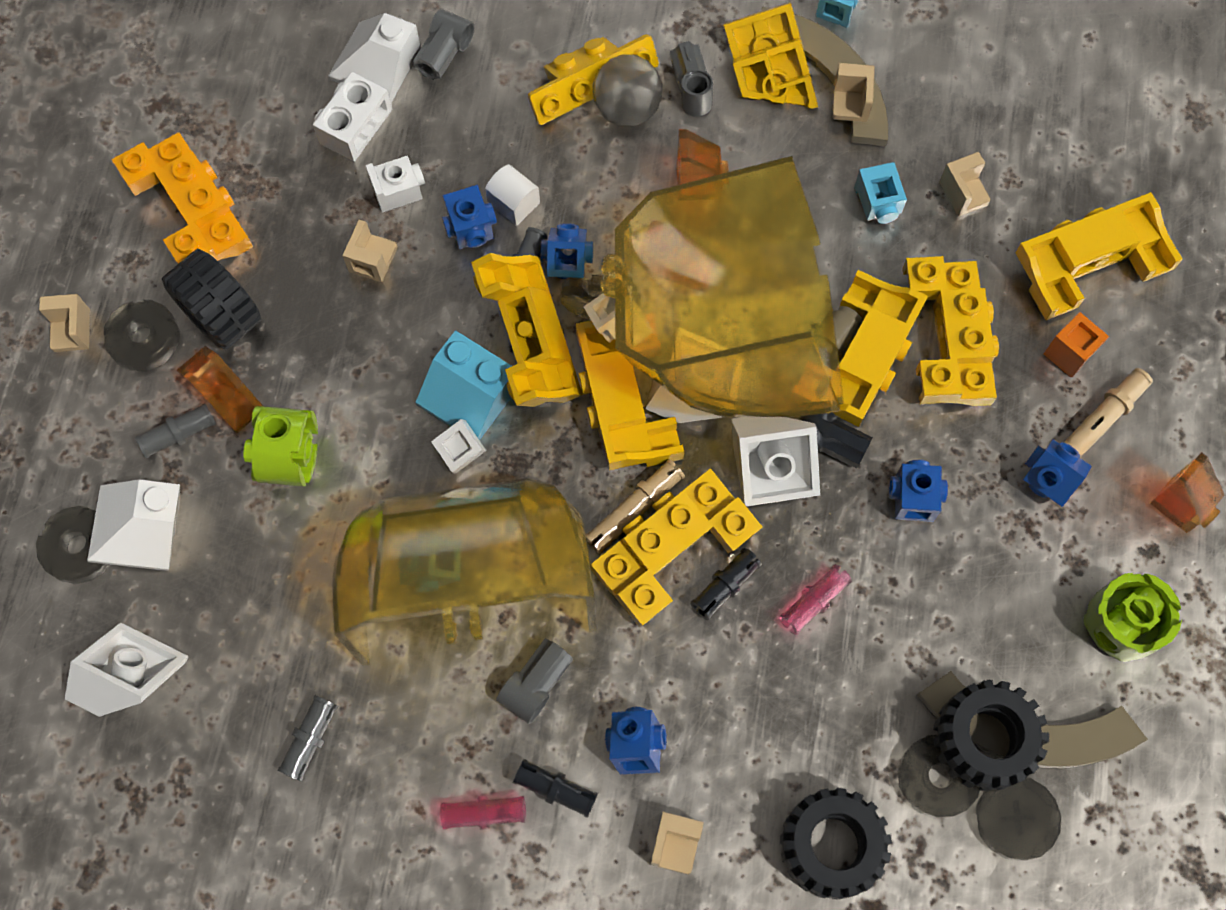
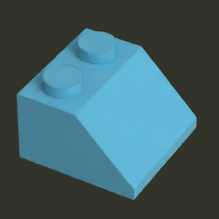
M455 330L432 360L417 397L416 405L450 427L460 419L466 420L480 440L511 399L507 389L508 378L505 369L512 365Z

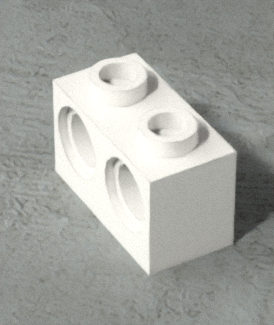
M351 72L345 82H341L336 87L333 98L328 105L320 109L315 116L313 128L319 144L355 162L392 111L388 90Z

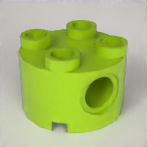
M255 406L252 413L253 437L245 441L243 452L244 461L252 463V480L258 483L306 486L305 483H309L312 479L318 444H312V434H318L317 418L314 411Z
M1125 573L1108 583L1094 595L1088 604L1083 621L1090 636L1101 650L1111 657H1115L1118 661L1130 662L1131 660L1143 659L1174 640L1181 628L1182 620L1179 621L1181 605L1179 598L1172 588L1157 576L1147 573L1144 575Z

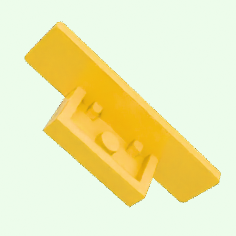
M645 34L618 48L605 37L594 38L587 41L583 47L571 53H563L557 56L553 62L544 66L547 78L551 82L528 93V99L536 121L543 125L658 67L659 61L653 39L650 35Z

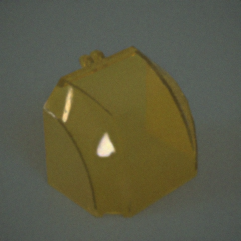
M793 156L650 192L615 228V254L608 253L602 259L601 270L603 277L601 288L605 296L615 299V349L633 366L650 376L671 394L694 409L721 417L770 418L840 411V404L844 403L828 274L820 275L814 249V246L821 245L819 233Z
M532 478L383 498L356 515L347 528L335 557L332 589L334 635L362 666L370 665L366 624L443 613L447 645L456 644L458 632L453 611L470 609V633L474 641L483 640L480 607L549 597L585 599L589 633L597 632L595 595L581 512L554 485Z

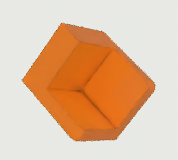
M1079 312L1055 336L1043 355L1069 377H1073L1083 364L1105 343L1109 336Z

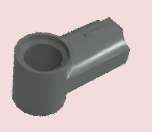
M444 9L438 10L432 19L429 37L413 60L414 67L423 76L431 80L441 79L458 50L463 52L469 46L474 34V23Z
M690 41L679 43L675 49L670 51V60L681 93L682 108L690 116L699 117L706 115L712 108L713 79L707 73L699 45L692 44Z
M545 638L520 672L516 671L508 679L499 692L496 701L526 723L531 724L546 705L550 697L549 692L569 667L573 657L555 642Z

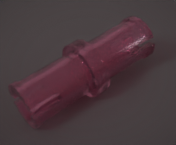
M833 564L830 570L813 586L807 585L801 592L802 596L785 613L779 616L781 623L786 629L792 625L790 629L792 634L798 635L818 613L824 614L830 608L829 603L846 586L851 584L852 579L845 570L841 574L838 573L841 570V566Z
M478 796L477 801L441 803L440 818L442 829L479 826L480 830H486L490 828V825L526 823L525 797L488 799V796Z

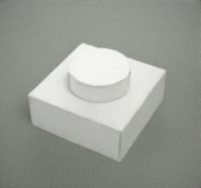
M460 419L431 441L452 473L459 472L486 451L467 421Z

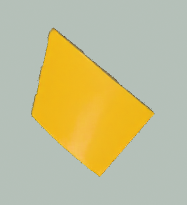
M791 2L724 23V29L733 56L732 64L742 97L807 106L812 109L818 107Z

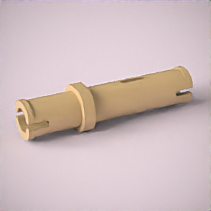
M1134 369L1116 388H1111L1104 394V401L1063 443H1067L1075 448L1081 457L1105 434L1121 415H1127L1133 410V403L1152 384L1151 376L1143 369ZM1094 424H1097L1098 426L1094 430H1092L1091 427Z
M668 459L665 461V464L646 481L641 480L636 485L637 489L589 533L584 535V538L590 545L601 537L593 547L597 553H603V550L623 533L622 529L639 515L642 516L656 501L663 497L680 480L685 478L680 468L671 475H668L676 466L672 460Z

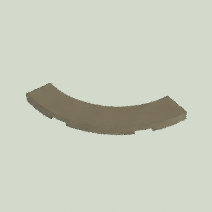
M761 7V11L769 9V7ZM794 13L805 55L817 63V67L833 84L839 63L866 65L845 41L829 29ZM874 78L873 104L868 121H850L851 143L886 147L888 142L887 112L882 93Z
M950 671L919 692L917 696L927 709L939 719L941 708L949 702V699L963 690L965 686ZM1120 706L1104 716L1083 723L1042 726V732L1049 733V742L1042 746L1043 749L1047 750L1045 759L1038 762L1037 765L1042 768H1071L1090 765L1128 752L1148 739L1124 707ZM984 713L974 715L970 723V736L973 744L978 746L977 748L1003 759L1007 755L1010 746V738L1006 727L992 715Z

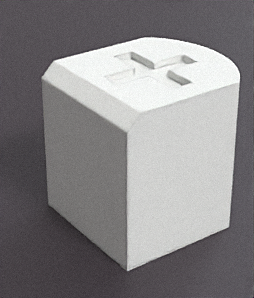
M506 165L499 169L485 187L487 202H491L493 208L515 226L522 222L540 204L539 188L511 165Z

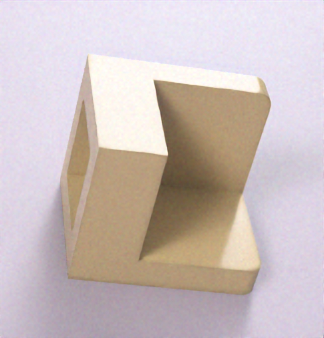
M848 63L838 64L833 91V119L868 121L873 104L875 66Z
M979 151L947 163L939 181L958 217L987 206L991 200L979 179L985 165V161Z
M358 220L342 256L350 273L382 283L396 253L397 244L394 241L372 235L367 222Z
M78 294L40 297L39 311L50 322L51 350L53 352L89 349L90 308Z
M663 812L650 865L683 874H690L704 822Z

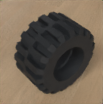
M197 248L162 277L164 288L170 297L199 330L218 347L226 350L229 349L262 320L256 304L243 287L213 256Z
M983 680L978 685L973 683L949 699V702L939 711L941 716L935 721L933 729L938 731V736L933 739L934 748L940 747L942 752L937 757L941 765L947 762L951 767L947 773L954 779L958 776L964 779L962 782L964 786L969 788L979 786V791L1002 790L1034 774L1039 768L1037 763L1044 760L1047 754V750L1043 749L1042 746L1049 742V733L1042 732L1041 729L1042 726L1048 723L1045 715L1038 717L1034 709L1039 707L1035 699L1027 702L1023 698L1027 692L1020 687L1012 691L1010 690L1009 682L1000 681L995 685L993 680ZM979 713L992 715L1006 727L1010 738V746L1007 755L1003 759L989 758L982 754L973 744L970 736V723L974 715Z
M845 788L819 790L798 803L783 824L784 831L780 835V844L783 846V852L781 853L782 861L787 863L789 868L787 872L791 878H795L800 883L799 886L805 891H811L820 898L844 899L869 890L874 886L873 883L881 879L886 872L883 868L886 863L890 862L891 853L888 852V845L892 844L891 834H886L884 828L888 823L884 816L881 818L876 813L878 807L872 801L867 803L863 800L864 795L856 791L852 794L848 793ZM832 818L844 822L852 829L856 836L858 844L857 855L854 862L847 868L840 870L830 869L824 866L813 852L811 843L812 832L821 821Z

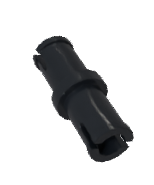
M742 548L740 553L723 570H717L712 575L713 581L690 602L693 609L699 607L695 612L703 619L710 620L712 615L729 597L735 598L740 593L739 587L756 569L761 567L759 559L752 561L756 555L749 549Z
M523 759L513 780L514 784H518L546 797L545 802L551 805L557 802L584 815L586 818H588L598 796V793L566 780L565 774L558 771L557 775L528 762L526 759Z

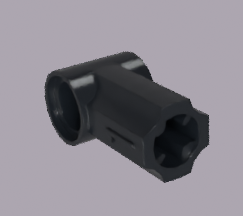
M807 403L798 419L815 423L817 427L818 453L822 451L846 464L858 468L873 437L838 421L836 415L830 409L817 403Z

